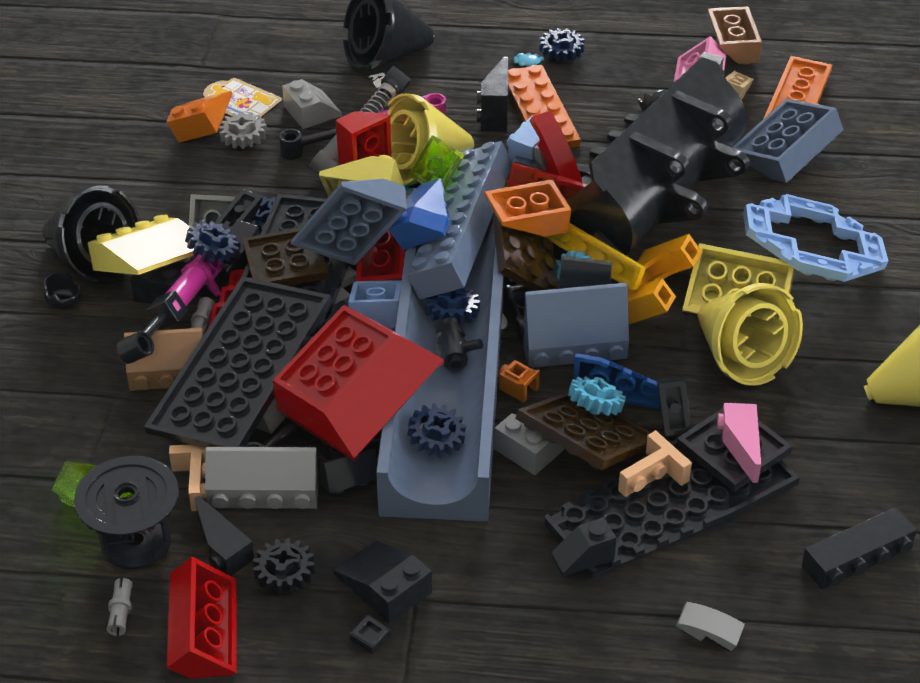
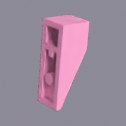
M724 403L723 413L717 415V430H722V441L752 483H758L761 469L757 404Z

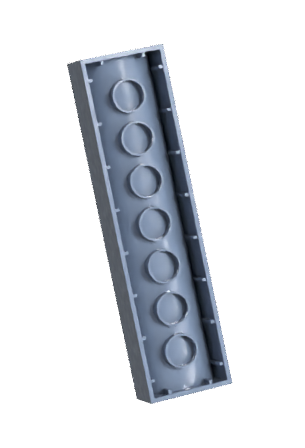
M495 213L492 215L465 284L466 291L472 289L473 295L479 296L480 310L477 318L472 317V322L463 321L462 328L466 335L464 338L467 341L481 339L483 341V348L467 352V365L460 370H448L444 365L441 368L438 367L382 428L377 465L379 516L488 522L505 276L498 271L493 224ZM420 245L406 249L395 332L436 355L435 325L440 319L431 320V315L426 314V298L419 300L407 277ZM432 403H435L439 409L446 405V410L449 412L455 409V417L462 416V424L467 426L464 443H461L460 450L453 449L450 456L446 452H442L441 457H438L436 452H433L431 456H427L428 450L426 449L419 452L417 450L419 444H411V436H407L409 419L413 417L415 410L421 412L423 405L431 409Z

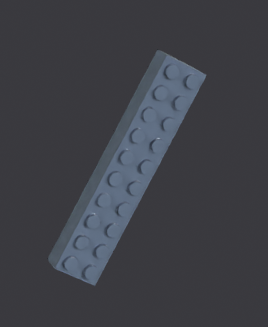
M502 141L495 143L487 142L482 147L476 149L468 148L461 152L444 190V201L447 204L446 212L450 219L446 235L420 244L407 274L419 300L465 287L494 213L485 197V191L502 189L512 167V161Z

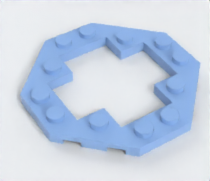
M786 194L782 195L780 200L777 201L774 198L761 201L760 205L751 203L745 206L743 216L746 235L805 275L814 274L823 276L830 281L839 280L845 282L883 270L888 263L882 238L875 233L863 231L864 226L851 217L843 218L838 214L839 209L832 205ZM793 216L796 218H809L817 223H830L833 234L838 238L856 240L859 254L842 250L839 260L800 251L797 248L796 238L772 233L771 222L789 224L790 218Z

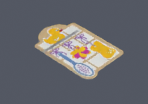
M237 78L212 83L203 92L204 97L231 90L233 95L225 112L231 116L232 113L238 115L244 112L248 115V113L252 112L253 116L260 115L261 119V116L282 101L281 97Z

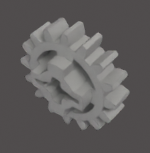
M244 112L238 115L232 113L231 118L226 116L225 121H221L218 129L221 142L225 141L226 146L232 144L233 148L240 146L242 149L247 145L253 147V143L260 144L261 139H265V134H267L265 120L260 119V115L253 116L252 112L248 113V115Z

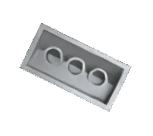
M206 447L205 492L207 503L213 508L317 509L319 477L316 447Z

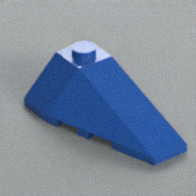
M440 178L420 185L406 199L407 210L388 229L403 250L446 235L450 219L446 212L445 192Z
M576 353L574 380L577 377L583 380L584 377H588L590 380H593L595 377L602 378L608 384L616 386L615 390L623 392L622 395L626 396L625 403L660 409L655 380L605 358Z

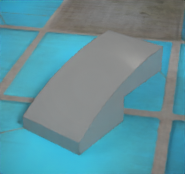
M687 602L684 605L676 624L678 628L701 641L707 636L730 651L737 646L745 625L723 612L691 602Z

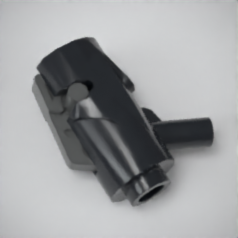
M443 318L435 325L436 355L444 359L443 365L448 370L457 371L464 368L468 362L467 352L483 348V341L481 339L467 341L464 338L466 335L461 323L458 324L457 318Z

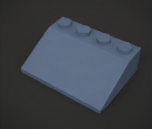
M785 99L732 148L744 152L750 160V166L770 179L787 183L811 159L819 154L824 147L833 141L843 131L837 109L834 107Z
M384 178L341 182L291 240V245L356 265L407 210L405 186Z
M627 283L525 292L524 352L529 368L574 364L576 353L605 358L607 360L628 358Z

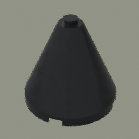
M351 0L344 18L343 28L348 29V40H343L344 51L349 63L357 69L371 70L429 47L435 38L433 29L399 0Z
M88 186L75 192L44 225L42 234L44 240L74 275L89 282H110L120 278L124 273L93 271L88 242L96 240V236L100 234H115L118 228H133L135 223L140 222V217L132 201L123 192L116 191L108 186Z

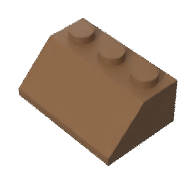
M749 7L708 9L707 13L719 47L738 64L759 63L762 41Z
M202 328L156 331L151 337L154 343L153 354L134 363H126L130 391L170 388L202 339ZM137 332L124 333V338Z

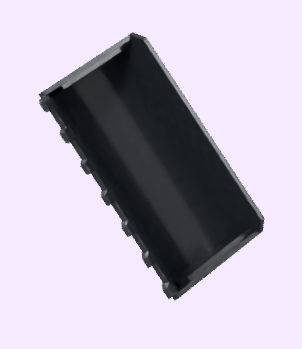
M701 57L641 115L628 114L624 118V122L630 124L624 131H610L607 134V138L613 142L607 148L594 147L591 149L589 155L595 157V159L589 165L577 164L582 181L587 186L566 200L571 208L569 223L591 236L600 230L626 256L656 224L698 220L707 213L708 204L702 196L697 195V192L690 190L698 181L737 177L750 167L748 156L744 152L732 148L745 130L746 113L744 105L738 93L723 76L725 72L717 62ZM733 159L738 160L742 167H737L733 163ZM692 202L698 204L700 210H696L692 206ZM555 244L556 248L567 252L566 250Z

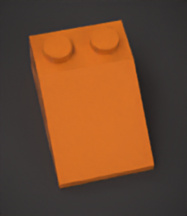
M230 90L174 107L166 123L178 142L217 133L233 93Z
M553 180L485 191V197L502 226L541 236L568 232L571 208Z

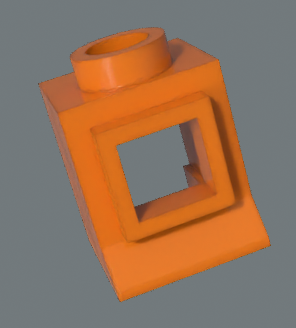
M516 360L510 365L504 364L498 373L499 390L524 403L527 400V386L534 391L539 389L540 370H533Z

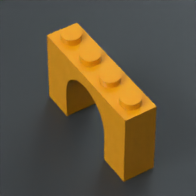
M690 234L644 250L637 263L646 267L638 290H631L627 287L629 324L666 313L669 310L676 296L666 284L664 278L694 267L702 253Z

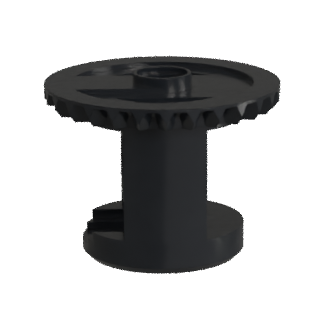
M143 456L114 458L97 465L81 479L74 495L76 513L80 517L81 522L87 525L88 529H94L97 532L102 554L109 563L123 569L144 568L160 560L170 547L171 534L168 517L171 516L172 509L176 508V501L179 499L178 483L173 472L166 465L155 459ZM126 492L134 494V496L130 499H128V497L119 498L123 493ZM135 538L143 540L141 544L136 546L129 544L130 542H135Z

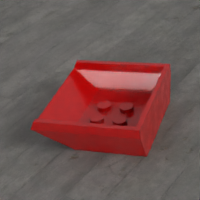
M343 305L272 380L276 408L280 414L355 462L358 459V454L438 367L441 368L444 364V359L370 317Z

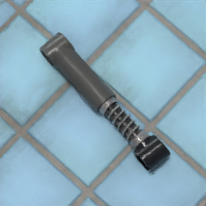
M393 66L382 79V85L378 88V91L375 92L359 112L380 113V110H383V106H387V102L390 99L404 92L411 79ZM337 135L333 137L323 150L316 154L308 167L319 175L322 170L338 166Z

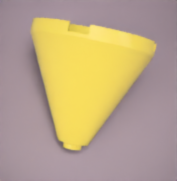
M399 94L388 102L387 105L391 106L387 114L390 115L392 158L397 163L404 185L410 186L457 162L461 152L465 149L474 148V140L468 132L422 97L415 94Z
M756 283L701 306L698 311V321L718 367L727 377L745 385H761L775 379L773 375L782 367L787 369L800 346L803 324L801 312L795 308L792 301L794 298L787 291L771 284Z
M920 325L867 379L868 385L864 386L869 401L874 399L876 404L920 407Z

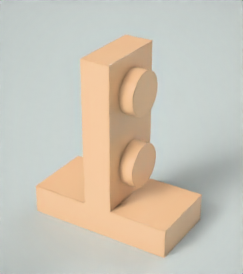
M654 431L647 435L646 454L648 456L620 472L618 491L626 497L633 492L640 491L645 485L655 479L662 478L666 473L682 486L690 481L692 462L657 431Z
M172 445L169 447L172 472L190 471L189 499L191 511H196L195 498L200 496L202 499H207L204 483L206 448L195 445Z

